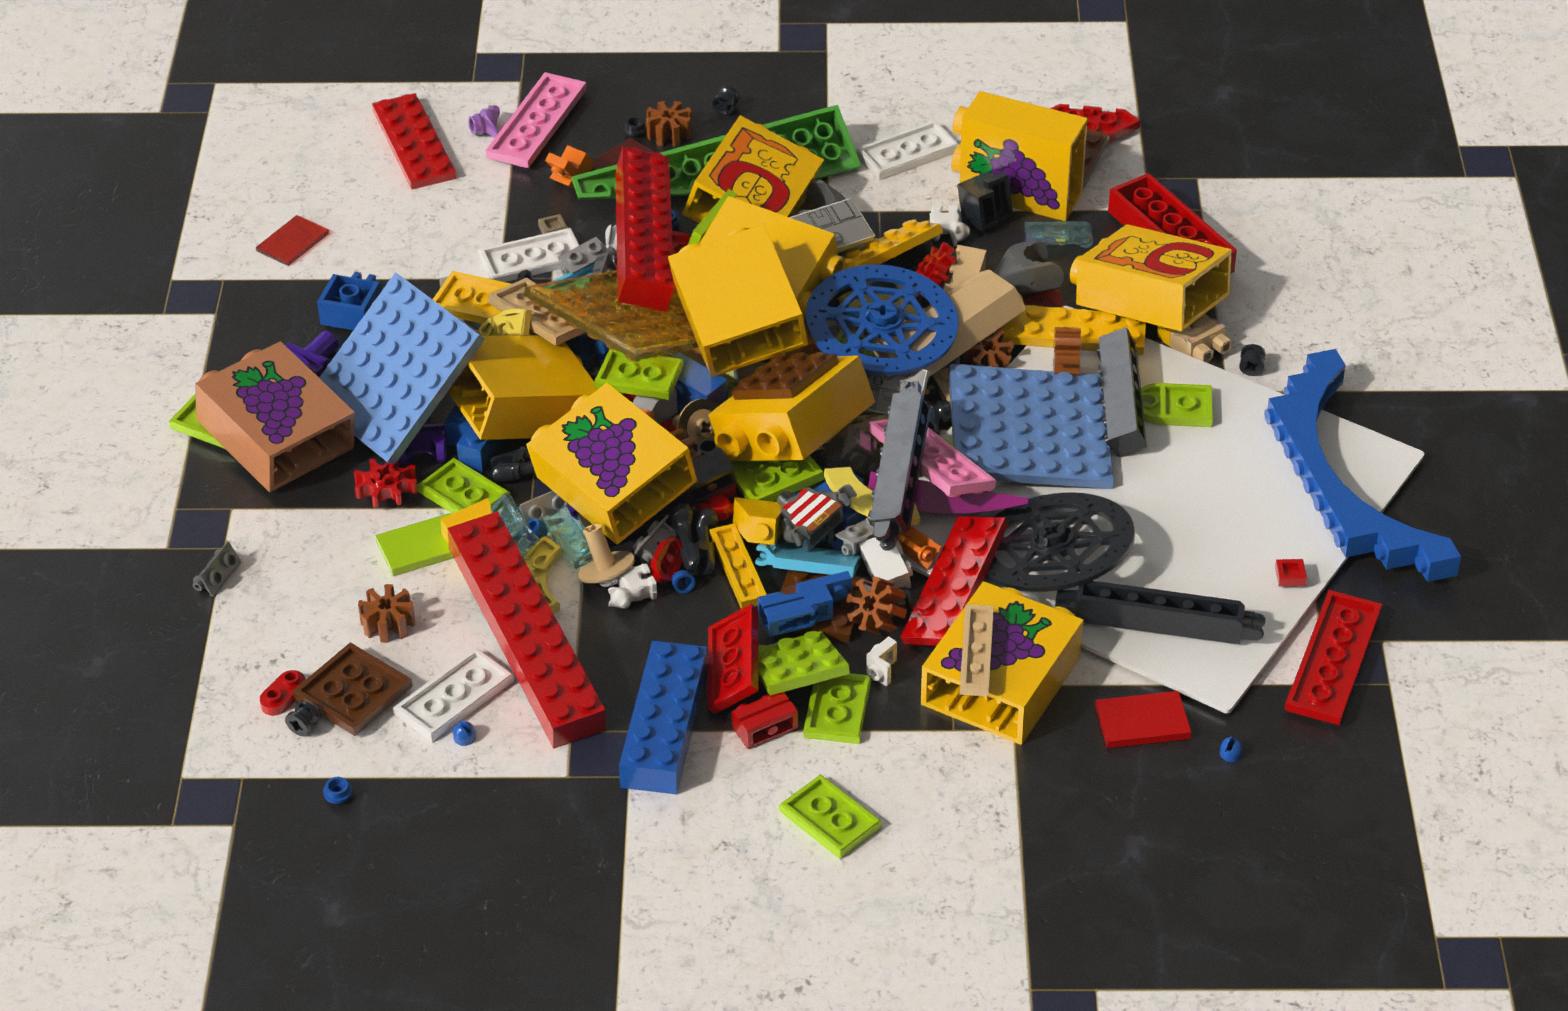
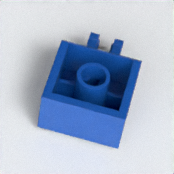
M356 271L352 277L333 274L317 301L320 325L354 330L372 303L382 292V282L376 281L374 274H369L366 280L362 279V273Z

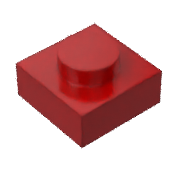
M1276 559L1275 570L1278 586H1306L1307 576L1303 559Z

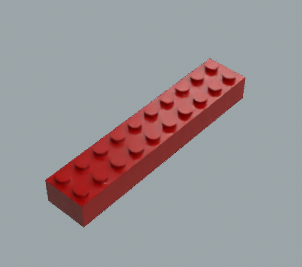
M622 147L615 170L618 302L667 312L675 288L668 256L673 255L669 157L661 153L644 152L635 147Z
M497 511L448 527L449 550L553 749L605 731V708L499 512Z

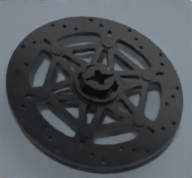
M1066 492L1030 498L1029 504L1004 509L994 516L1005 517L1008 527L1020 519L1026 520L1010 535L1003 537L997 551H1006L1017 565L1013 568H1007L994 555L985 577L1003 587L1028 592L1057 591L1091 582L1113 570L1129 554L1135 540L1132 518L1116 502L1093 494ZM1060 508L1078 509L1075 512L1041 513V511ZM1096 514L1102 516L1111 524L1113 531L1102 532L1091 517ZM1050 520H1063V521H1062V522H1053V523H1052ZM1037 523H1041L1043 526L1038 528ZM1086 524L1093 532L1080 531V529ZM1028 528H1032L1033 534L1021 535ZM1110 545L1100 557L1089 564H1083L1100 546ZM1088 547L1080 555H1076L1074 549ZM1015 550L1028 551L1024 558H1020ZM1069 554L1070 557H1071V560H1067V559L1064 558V557ZM1035 555L1039 556L1033 561H1031ZM1047 560H1050V561L1056 560V561H1057V563H1044V562L1047 561ZM1051 570H1067V571H1068V572L1059 573V574H1053V575H1030V574H1029V573L1032 572V571H1051Z

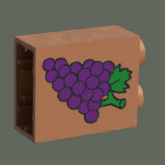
M281 341L264 350H252L241 361L221 371H209L195 383L196 420L269 492L354 449L355 412Z

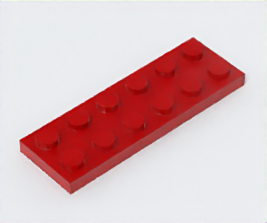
M416 93L372 103L373 112L411 190L457 179L456 171Z
M957 517L902 632L901 639L904 644L938 645L981 585L1008 527L1005 517Z
M1328 590L1286 700L1284 711L1340 726L1381 613V603Z

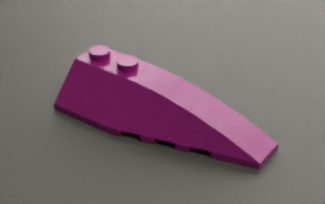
M871 471L868 488L873 491L876 488L877 477L876 472ZM925 480L918 481L915 498L918 512L941 514L1002 510L1029 504L1030 498L984 491L981 494L968 493L961 494L959 497H949L936 485Z

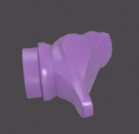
M488 105V108L482 109L479 114L476 113L474 116H470L468 124L473 135L486 133L495 139L499 133L496 129L497 119L500 116L499 107Z

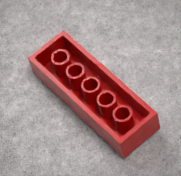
M1149 173L1110 189L1108 212L1124 226L1128 224L1231 249V274L1234 273L1237 249Z

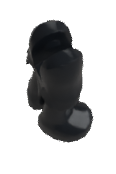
M524 446L518 450L515 449L491 458L492 478L497 483L517 481L518 479H523L526 475L535 473L529 452Z
M681 503L674 506L669 516L672 526L677 531L682 543L680 555L685 569L688 572L694 573L700 563L701 574L710 576L715 569L716 549L714 542L709 540V529L716 528L718 525L717 512L713 509H703L694 516V510L691 505ZM692 532H693V534H694V536H695V539H696V543H695V544H694V541H693Z

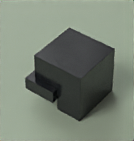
M987 171L957 184L961 217L981 231L1013 217L1009 176L1005 172L995 175Z

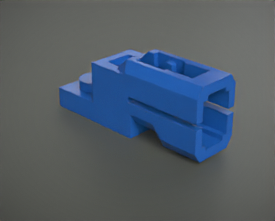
M845 571L796 583L795 593L784 594L782 592H775L757 597L758 614L768 636L772 637L812 627L817 622L833 619V602L846 599L848 594H851L852 578L849 572Z

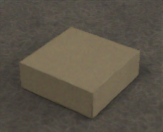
M561 214L538 219V226L542 234L568 228Z

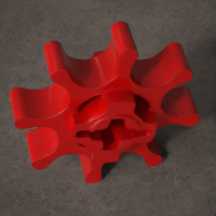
M945 242L942 243L940 249L933 246L931 254H928L923 259V262L919 263V268L916 272L942 287L944 281L947 282L949 279L950 266L957 260V258L952 256L955 248ZM917 295V299L922 302L926 299L922 295Z
M370 459V471H354L356 498L361 499L364 496L371 495L373 507H379V503L387 501L388 498L395 500L396 505H401L402 492L414 494L418 492L415 465L400 468L399 459L395 465L392 463L379 465L375 459Z

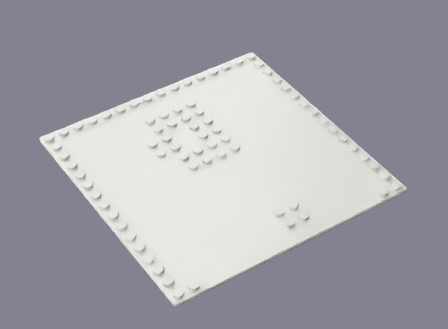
M1063 306V307H1062V308H1067V309H1074V308L1069 307V306ZM1145 338L1144 354L1138 355L1141 388L1152 383L1212 385V427L1155 425L1144 421L1147 441L1146 448L1120 457L1116 455L1113 448L1110 449L1114 480L1112 489L1003 482L990 492L1025 498L1053 493L1075 492L1093 494L1110 499L1122 506L1131 516L1134 524L1135 540L1129 554L1118 566L1093 581L1238 600L1245 605L1244 611L1264 615L1266 621L1264 626H1262V629H1264L1263 638L1258 641L1240 639V644L1083 623L1082 648L1175 691H1179L1223 713H1230L1348 557L1344 556L1340 547H1336L1334 537L1330 529H1326L1321 513L1315 510L1312 497L1305 492L1303 482L1300 476L1295 474L1291 460L1286 458L1284 448L1280 441L1276 440L1273 428L1266 423L1264 412L1268 407L1269 398L1284 394ZM1026 346L1007 368L1053 371L1054 349L1051 347ZM1080 350V373L1100 375L1098 365L1101 364L1097 351ZM1143 402V404H1145V405H1151V404H1152V403H1150V402ZM1322 410L1316 421L1319 444L1327 463L1345 486L1362 501L1383 513L1424 458V452L1326 411ZM951 427L943 438L953 443ZM922 474L919 476V480L930 481ZM1060 508L1041 511V513L1075 512L1078 509ZM1002 510L958 514L918 512L920 523L919 525L912 526L942 546L929 570L905 553L901 556L903 562L908 560L912 570L929 577L957 517H994ZM1096 514L1091 517L1102 532L1113 531L1111 524L1102 516ZM1020 519L1010 525L1003 537L1010 535L1026 519ZM1050 520V521L1053 523V522H1062L1063 520ZM1037 523L1038 528L1042 527L1043 524ZM1086 524L1080 529V531L1093 532ZM1028 528L1021 535L1033 534L1032 528ZM1110 545L1100 546L1083 564H1089L1100 557ZM1088 547L1074 549L1076 555H1080ZM1015 550L1020 558H1024L1028 551ZM996 551V558L1005 567L1013 568L1017 565L1006 551ZM1069 554L1064 557V558H1066L1067 560H1071V557H1070ZM1035 555L1031 561H1033L1039 556ZM1276 559H1303L1307 576L1306 586H1278L1275 570ZM1047 560L1044 563H1057V561ZM1067 570L1032 571V572H1030L1029 574H1030V575H1053V574H1059V573H1064V572H1068V571H1067ZM984 577L983 579L984 582L990 583L1000 588H1006L994 583L987 577ZM1079 586L1063 590H1078ZM1020 591L1026 598L1052 608L1055 607L1057 591Z

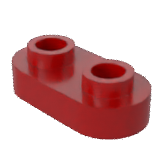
M672 536L661 541L650 562V574L660 584L671 581L672 576L675 572L679 571L683 562L680 555L682 543L676 537Z
M297 670L283 672L261 693L259 698L261 710L271 716L284 713L296 701L292 691L305 681L304 674Z

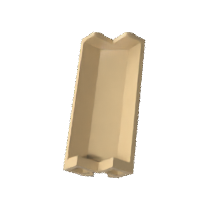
M989 269L975 273L947 292L958 315L957 336L954 344L945 356L936 363L924 368V370L930 371L929 377L1027 309L1023 303L1022 296L1013 285ZM931 304L923 309L928 317H938ZM906 320L904 323H917V322H913V321H908V320ZM917 330L902 332L905 339L908 340ZM926 331L910 347L912 351L917 352L928 345L935 337L936 332ZM897 335L891 336L897 344H900ZM882 338L874 342L875 344L888 345ZM873 351L878 358L898 357L896 353Z

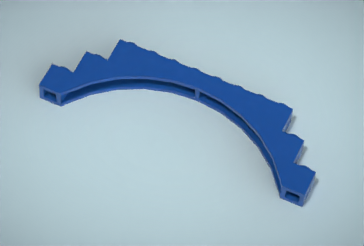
M1336 349L1307 354L1303 373L1288 376L1284 395L1269 398L1264 416L1266 423L1273 428L1276 440L1282 444L1286 458L1291 460L1295 474L1300 476L1305 492L1312 497L1315 510L1321 513L1326 529H1330L1336 547H1340L1345 557L1375 552L1376 558L1381 560L1386 570L1415 564L1417 570L1422 572L1427 582L1457 576L1461 556L1450 538L1412 528L1382 514L1362 501L1345 486L1327 463L1319 444L1316 421L1325 403L1343 384L1346 365Z

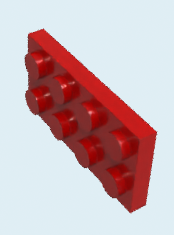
M753 604L708 627L707 709L713 714L729 708L731 705L758 691V609Z

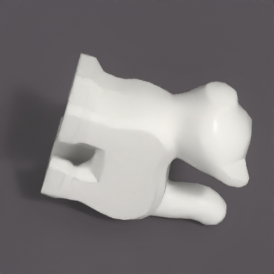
M933 205L929 221L930 223L941 224L943 233L933 237V241H938L941 235L950 234L952 243L956 246L958 242L963 241L970 234L969 227L962 223L959 205H949L948 213L941 212L943 210L942 205Z
M646 563L637 567H631L613 579L600 582L602 587L619 585V587L608 589L610 593L609 607L627 609L631 602L641 601L645 598L657 599V584L653 576H647V573H650V569Z

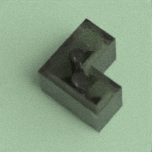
M849 423L814 455V459L823 473L828 468L851 467L853 473L858 471L870 478L871 471L876 472L880 466V449L884 444Z

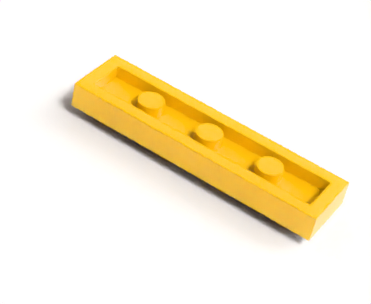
M735 523L709 529L710 539L715 544L714 547L741 609L750 604L758 606L757 597L767 594Z

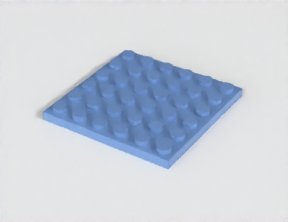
M395 272L319 378L355 412L354 435L386 462L395 465L482 345L485 338Z
M964 364L949 365L953 447L996 481L1112 489L1114 480L1110 446L1106 444L1104 435L1107 434V428L1103 422V417L1106 416V413L1101 403V399H1104L1100 388V382H1102L1101 375L1080 373V376H1074L1068 372L1054 374V371Z

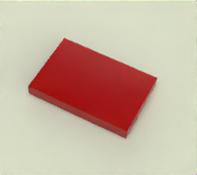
M1179 691L1096 700L1095 708L1107 748L1191 739V729Z

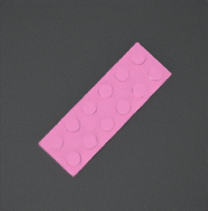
M544 73L485 150L486 158L529 168L587 90L586 82Z
M888 419L870 421L868 432L884 444V427L887 425ZM928 428L920 474L925 476L933 485H936L949 497H959L961 494L968 493L981 494L984 491L995 490L996 480Z

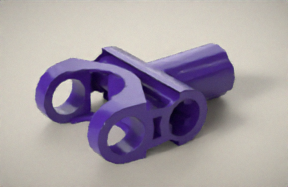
M323 331L305 348L292 342L286 343L285 346L315 375L320 377L327 365L332 361L327 357L338 348L339 343L332 333Z
M429 416L407 447H411V452L406 454V451H404L399 458V467H407L409 459L418 453H429L435 457L438 464L446 463L447 441L444 422L431 423ZM431 445H436V451L432 450Z

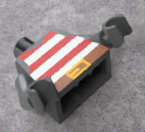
M846 484L837 492L815 491L807 487L796 496L788 490L783 491L779 495L777 502L782 506L780 510V527L784 540L796 543L798 547L802 546L809 552L843 522L841 504L849 506L851 504L850 498L857 496L852 486Z

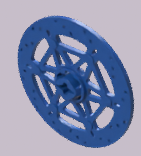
M862 265L839 271L826 278L815 288L806 307V326L813 342L825 354H836V356L860 355L865 373L901 375L924 369L946 355L957 336L958 315L947 293L927 277L896 266ZM867 282H891L903 285L904 287L902 289L869 286ZM851 287L854 290L838 307L828 306L831 299L843 289ZM876 294L892 295V297L884 301ZM864 295H867L873 302L868 304ZM917 295H922L930 302L937 313V318L926 315L915 298ZM855 299H859L862 308H847ZM900 299H904L899 307L894 304ZM911 304L918 315L904 311ZM846 315H860V318L850 317ZM827 320L836 321L848 339L846 344L840 343L832 335L827 327ZM904 320L913 321L917 323H904ZM845 323L860 327L855 334H852ZM917 330L908 340L905 339L902 332ZM865 331L870 334L863 340H860ZM926 331L936 332L935 337L928 345L917 352L912 351L910 347ZM897 335L900 344H897L891 336ZM877 338H882L888 345L871 342ZM861 350L896 353L898 357L878 358L863 355L859 352Z

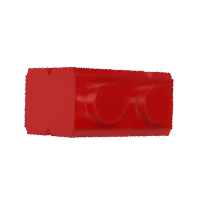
M784 692L771 696L768 693L760 700L750 704H741L733 710L732 727L737 736L741 738L745 747L749 749L797 729L798 712Z

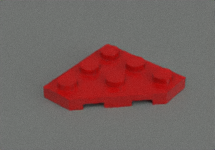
M1058 104L1050 108L1088 118L1087 128L1109 134V142L1140 128V120L1126 109H1116V112L1102 111V107L1083 106V109L1069 108L1070 104Z

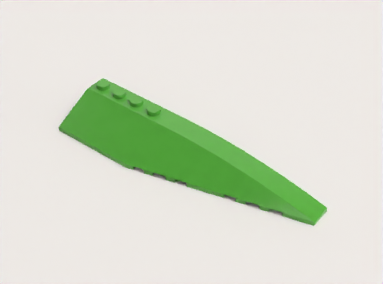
M838 105L763 125L769 131L796 145L807 148L811 153L824 159L816 180L861 168ZM726 135L660 152L664 156L669 157L671 196L690 195L695 180ZM617 164L572 176L571 179L578 199L616 198L615 170Z

